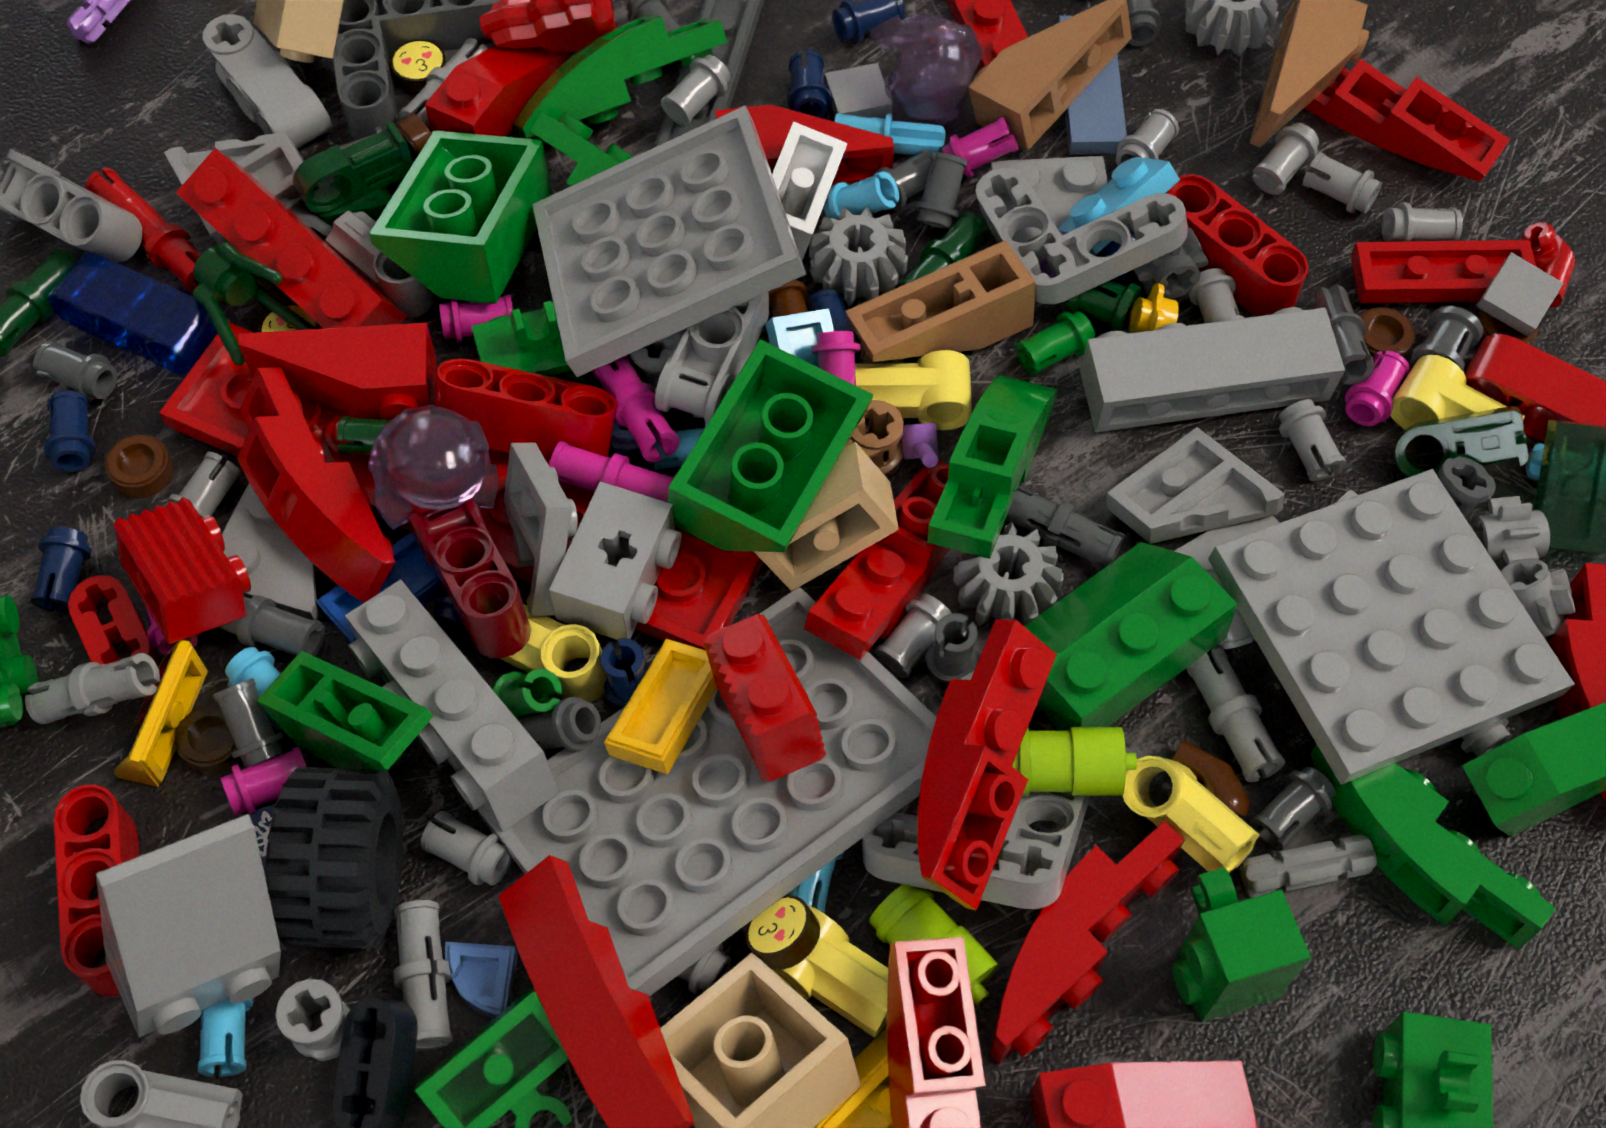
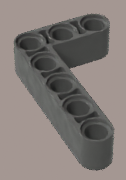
M344 0L333 60L338 96L351 137L354 140H358L377 133L375 127L381 126L382 130L387 129L386 122H393L394 124L398 122L389 61L392 53L398 46L416 39L435 42L443 51L460 49L466 39L469 38L478 40L477 46L494 44L493 40L483 36L479 17L489 12L494 3L502 0Z

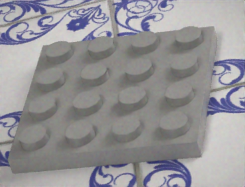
M746 106L738 108L532 204L565 359L576 377L601 366L608 365L623 356L666 339L672 334L806 275L758 132Z
M1433 469L1222 543L1214 547L1208 558L1226 591L1238 603L1236 608L1341 785L1561 697L1574 685L1559 659Z

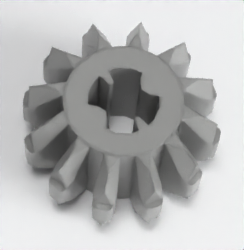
M1186 0L1184 5L1186 8V32L1196 35L1198 47L1209 44L1215 46L1217 56L1224 49H1231L1240 57L1247 47L1259 49L1262 42L1266 40V36L1269 35L1270 30L1274 28L1278 16L1276 11L1278 7L1277 0Z
M868 205L861 215H852L843 206L841 213L838 215V220L823 217L822 224L819 226V233L813 234L812 240L809 243L810 273L813 281L823 283V290H836L838 294H844V300L848 307H850L856 297H864L869 301L878 297V293L885 294L894 290L898 284V279L903 278V274L907 270L908 256L905 255L906 239L903 230L893 229L890 214L876 219L872 218Z
M1011 521L1005 527L1003 535L998 537L990 559L960 552L961 562L954 567L953 582L956 587L961 588L958 595L961 609L977 608L975 620L978 626L988 622L991 618L1016 619L1025 626L1035 619L1039 613L1042 614L1056 603L1057 596L1055 593L1061 589L1063 582L1062 569L1056 567L1058 558L1056 546L1038 547L1040 536L1037 529L1022 537L1016 535L1017 530Z

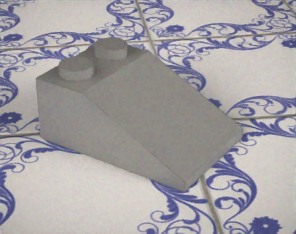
M249 814L96 873L106 963L138 1037H142L155 1030H158L159 1034H169L181 1030L195 1022L201 1016V1010L227 999L231 1003H240L252 999L268 989L272 984V980L279 977L281 948L255 827Z

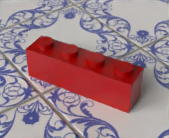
M214 148L177 190L176 193L237 250L279 272L283 279L281 283L275 285L323 329L401 324L407 318V315L254 176L218 149Z

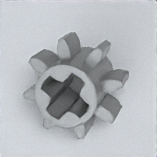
M1519 496L1489 499V511L1480 512V515L1472 517L1469 525L1500 572L1509 564L1519 560H1539V557H1544L1549 550L1550 530L1545 515L1540 510H1532L1531 503L1521 504Z
M1523 559L1509 564L1501 571L1543 637L1550 636L1557 631L1564 622L1563 614L1575 613L1576 609L1571 596L1573 593L1565 569H1558L1550 573L1547 564L1543 561Z

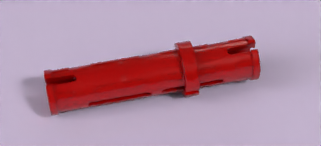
M102 168V174L111 184L98 171L92 173L87 179L85 189L133 213L142 225L141 245L148 252L145 254L146 258L156 267L167 269L184 285V288L193 294L194 289L198 287L193 281L194 266L202 253L188 240L191 239L190 235L178 224L169 223L161 217L114 170Z

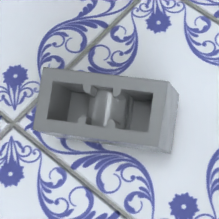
M600 481L549 589L556 620L568 624L587 627L592 632L616 640L621 638L631 639L637 623L646 624L652 615L658 595V587L654 586L661 568L670 569L680 549L682 533L675 530L673 504Z

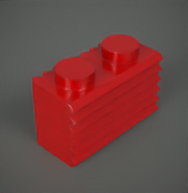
M182 497L178 503L169 501L165 507L157 505L152 512L144 509L139 516L131 513L127 520L118 518L113 526L123 570L126 571L128 578L131 579L143 603L145 602L147 610H150L152 618L155 619L157 627H160L162 635L165 636L168 644L246 617L243 594L251 591L249 575L238 555L227 558L224 554V539L212 515L201 518L191 501Z
M756 614L708 634L703 643L717 690L720 691L721 698L725 701L726 708L730 711L736 728L739 729L741 739H744L746 749H749L756 769L760 771L761 779L772 782L822 760L827 753L823 748L825 745L822 742L823 737L820 733L821 729L818 725L817 713L765 615Z

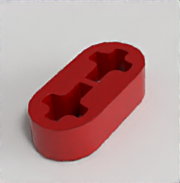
M97 575L85 579L75 587L68 601L69 613L91 662L109 664L119 661L114 645L124 641L132 652L131 656L145 653L156 662L157 667L159 666L158 652L149 641L147 628L134 601L119 580L111 576ZM103 599H107L109 602L108 609L113 617V621L105 625L96 615L97 608L95 605Z

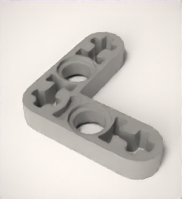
M1013 168L991 170L982 176L975 190L981 214L997 243L1005 240L1008 242L1035 280V301L1041 304L1064 302L1166 255L1180 247L1188 234L1186 210L1183 202L1176 196L1167 193H1156L1146 196L1061 235L1030 183L1019 170ZM1005 194L1009 199L1013 198L1015 208L1007 212L1006 205L999 195ZM1160 220V222L1166 226L1159 227V225L1154 221ZM1026 227H1035L1042 231L1036 239L1030 242L1019 243L1012 240L1013 235L1017 231ZM1130 231H1133L1136 241H1131ZM1103 241H1114L1121 245L1117 252L1107 257H1097L1089 253L1093 246ZM1047 258L1052 272L1058 276L1049 278L1046 273H1041L1039 262Z
M1030 792L1029 796H1022L996 860V864H999V870H992L981 900L1022 909H1039L1055 902L1061 894L1090 796H1071L1070 792H1061V796L1051 794V792ZM895 813L862 838L863 863L866 870L874 877L885 881L942 892L921 877L918 854V816ZM1036 821H1052L1058 823L1063 828L1057 832L1043 833L1033 830L1028 825ZM1027 872H1035L1034 876L1026 875Z

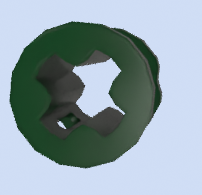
M1109 280L1066 300L1064 310L1071 314L1080 311L1085 315L1110 325V332L1123 331L1129 321L1131 309L1139 298L1141 286L1131 283L1126 287Z

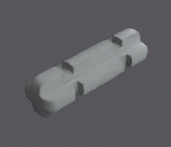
M1358 834L1340 838V844L1334 845L1332 841H1325L1278 851V857H1274V859L1270 854L1247 858L1243 861V865L1240 866V875L1246 893L1254 898L1274 892L1280 887L1287 892L1338 881V876L1342 875V873L1346 878L1366 875L1377 865V858L1369 837Z

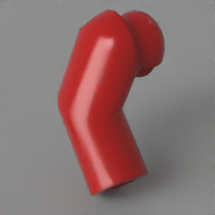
M1544 222L1534 223L1524 230L1522 240H1530L1536 267L1564 283L1549 307L1555 308L1563 301L1575 267V257L1567 243L1555 233L1554 228L1550 224Z

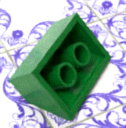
M434 130L370 231L371 244L439 298L464 300L472 303L496 304L537 229L532 204L553 195L543 140Z
M760 339L668 488V503L673 504L675 527L723 551L785 552L872 402L874 394Z
M1140 542L1024 626L1057 654L1038 700V708L1059 731H1069L1070 727L1110 726L1206 652H1209L1225 640L1238 603L1192 556Z

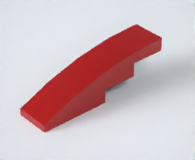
M1361 58L1351 71L1344 67L1335 81L1305 107L1306 110L1372 145L1422 165L1481 182L1510 141L1509 138L1417 76L1409 87L1405 89Z
M548 855L498 897L521 960L557 1038L587 1094L608 1128H689L695 1122L648 994L629 988L608 927L588 920L569 863Z

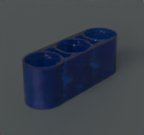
M84 252L46 298L53 311L77 329L183 376H187L218 334L205 307L194 297L91 252Z

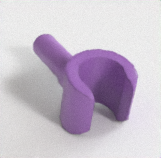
M936 423L905 425L903 427V436L901 437L903 460L920 458L923 464L930 468L937 464L939 449Z

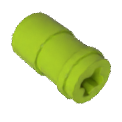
M1070 727L1069 731H1029V728H1027L1012 767L1028 779L1022 796H1029L1030 792H1070L1071 796H1123L1126 770H1136L1137 756L1136 753H1126L1122 727Z
M902 884L877 907L870 917L869 923L876 929V936L883 943H888L889 945L899 941L964 937L973 1002L978 1006L989 996L990 993L983 986L995 974L999 964L964 926H958L933 900L934 894L929 889Z

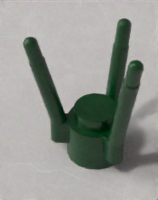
M223 242L221 245L210 247L197 259L194 266V278L199 286L194 289L192 295L205 307L226 351H228L235 365H243L245 359L238 346V341L218 304L219 302L224 305L241 306L254 297L294 329H316L261 287L255 279L256 275L274 284H279L283 279L279 272L242 254L230 242Z

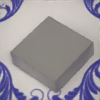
M878 63L825 73L824 84L831 93V107L834 116H836V113L858 117L886 118V114H892L893 103Z
M1511 252L1503 261L1476 307L1529 337L1539 325L1564 283Z

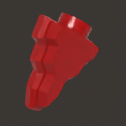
M502 0L494 3L489 12L479 17L483 36L493 40L497 47L510 49L542 47L551 52H579L594 40L616 29L613 0Z

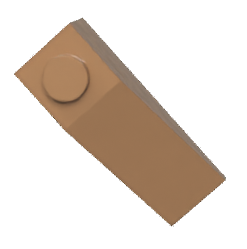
M1106 0L1003 49L987 67L982 68L976 74L973 82L968 86L977 124L985 127L1004 116L1011 127L1008 129L1009 134H1014L1018 146L1029 150L1132 39L1127 0Z
M1294 0L1283 20L1249 144L1261 147L1332 84L1348 61L1353 63L1358 61L1369 36V31L1362 29L1368 7L1367 4L1356 0Z
M1005 240L846 310L845 315L846 320L873 362L919 357L938 350L956 352L977 350L1033 326L1036 282Z

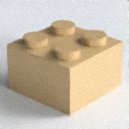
M753 952L660 1028L695 1122L693 1126L695 1128H814L861 1086L848 1038Z

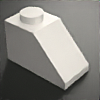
M793 122L772 176L801 260H803L848 143Z

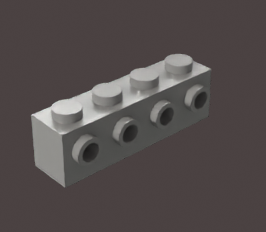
M1289 307L1271 315L1244 318L1240 315H1230L1212 323L1189 326L1182 323H1170L1156 330L1130 334L1123 331H1111L1097 338L1088 339L1080 366V374L1095 432L1284 407L1305 399H1311L1313 402L1330 400L1345 372L1326 307L1309 310Z
M401 579L345 615L357 639L349 644L348 648L365 674L371 678L378 673L386 682L382 688L426 707L434 716L417 737L437 765L447 760L456 771L455 774L450 776L451 780L473 811L483 806L504 832L560 793L543 750Z

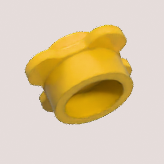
M1155 283L1147 299L1139 297L1135 301L1128 322L1130 332L1152 331L1166 324L1177 323L1178 303L1176 300L1163 297L1164 285Z

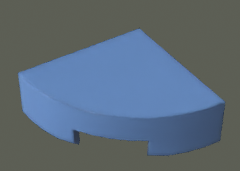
M446 942L445 960L449 962L451 980L459 995L471 1008L483 1016L493 1019L511 1004L518 952L515 946Z

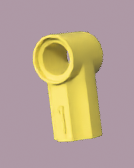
M951 350L933 351L923 355L918 359L917 363L855 364L856 386L874 394L872 400L885 401L894 405L900 411L902 418H918L921 424L936 423L937 430L945 431L963 427L967 424L972 414L969 359L959 352Z
M1426 355L1416 361L1392 398L1394 407L1391 417L1397 425L1406 429L1419 422L1507 406L1466 385L1467 380L1464 372L1451 360L1439 355Z
M524 605L531 627L530 639L524 648L514 655L499 659L526 673L536 669H547L553 672L560 680L562 694L558 695L563 699L578 697L588 702L599 699L605 692L604 683L607 675L602 668V649L595 634L587 627L577 624L564 625L548 616L531 617L528 606ZM577 658L589 659L588 663L577 671H563L565 666L572 660Z
M1145 756L1137 759L1136 770H1126L1123 799L1128 807L1138 815L1147 817L1157 827L1162 822H1167L1185 840L1181 848L1208 872L1225 867L1228 873H1230L1253 850V845L1260 834L1197 781V777L1187 766L1162 757ZM1166 771L1171 777L1173 785L1172 794L1166 803L1156 807L1151 801L1149 786L1153 777L1160 772Z
M808 905L820 923V936L815 948L799 964L787 969L772 970L804 999H809L811 996L815 997L876 1038L878 1033L887 1024L888 968L849 943L848 935L834 920Z

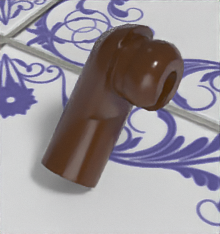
M1183 740L1172 760L1190 768L1197 777V781L1239 817L1241 815L1247 816L1250 800L1233 767Z

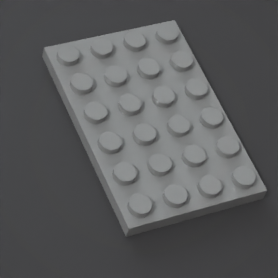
M801 587L793 590L761 612L760 615H765L817 713L816 717L819 721L818 725L823 737L822 742L825 745L823 748L827 753L822 760L772 782L762 780L760 771L756 769L749 749H746L744 739H741L739 729L736 728L735 721L731 718L730 711L726 708L725 701L721 698L720 691L716 690L668 775L609 756L604 741L625 707H623L601 723L598 736L587 748L577 751L564 748L547 760L560 793L503 832L483 806L477 809L486 826L492 833H496L499 836L501 843L507 847L510 856L524 874L548 855L569 863L588 920L608 927L629 988L646 993L648 996L658 991L920 795L927 749L936 716L869 652L859 660L804 630L808 611L816 602Z

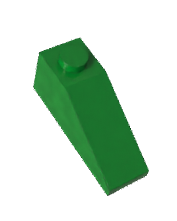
M301 651L256 700L297 747L299 746L301 750L336 768L387 771L434 717L426 707L304 651Z
M1606 702L1526 732L1462 765L1497 828L1512 837L1606 790Z

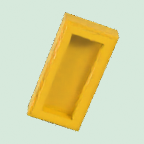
M669 639L664 641L604 741L609 756L667 775L669 774L717 690L705 650Z

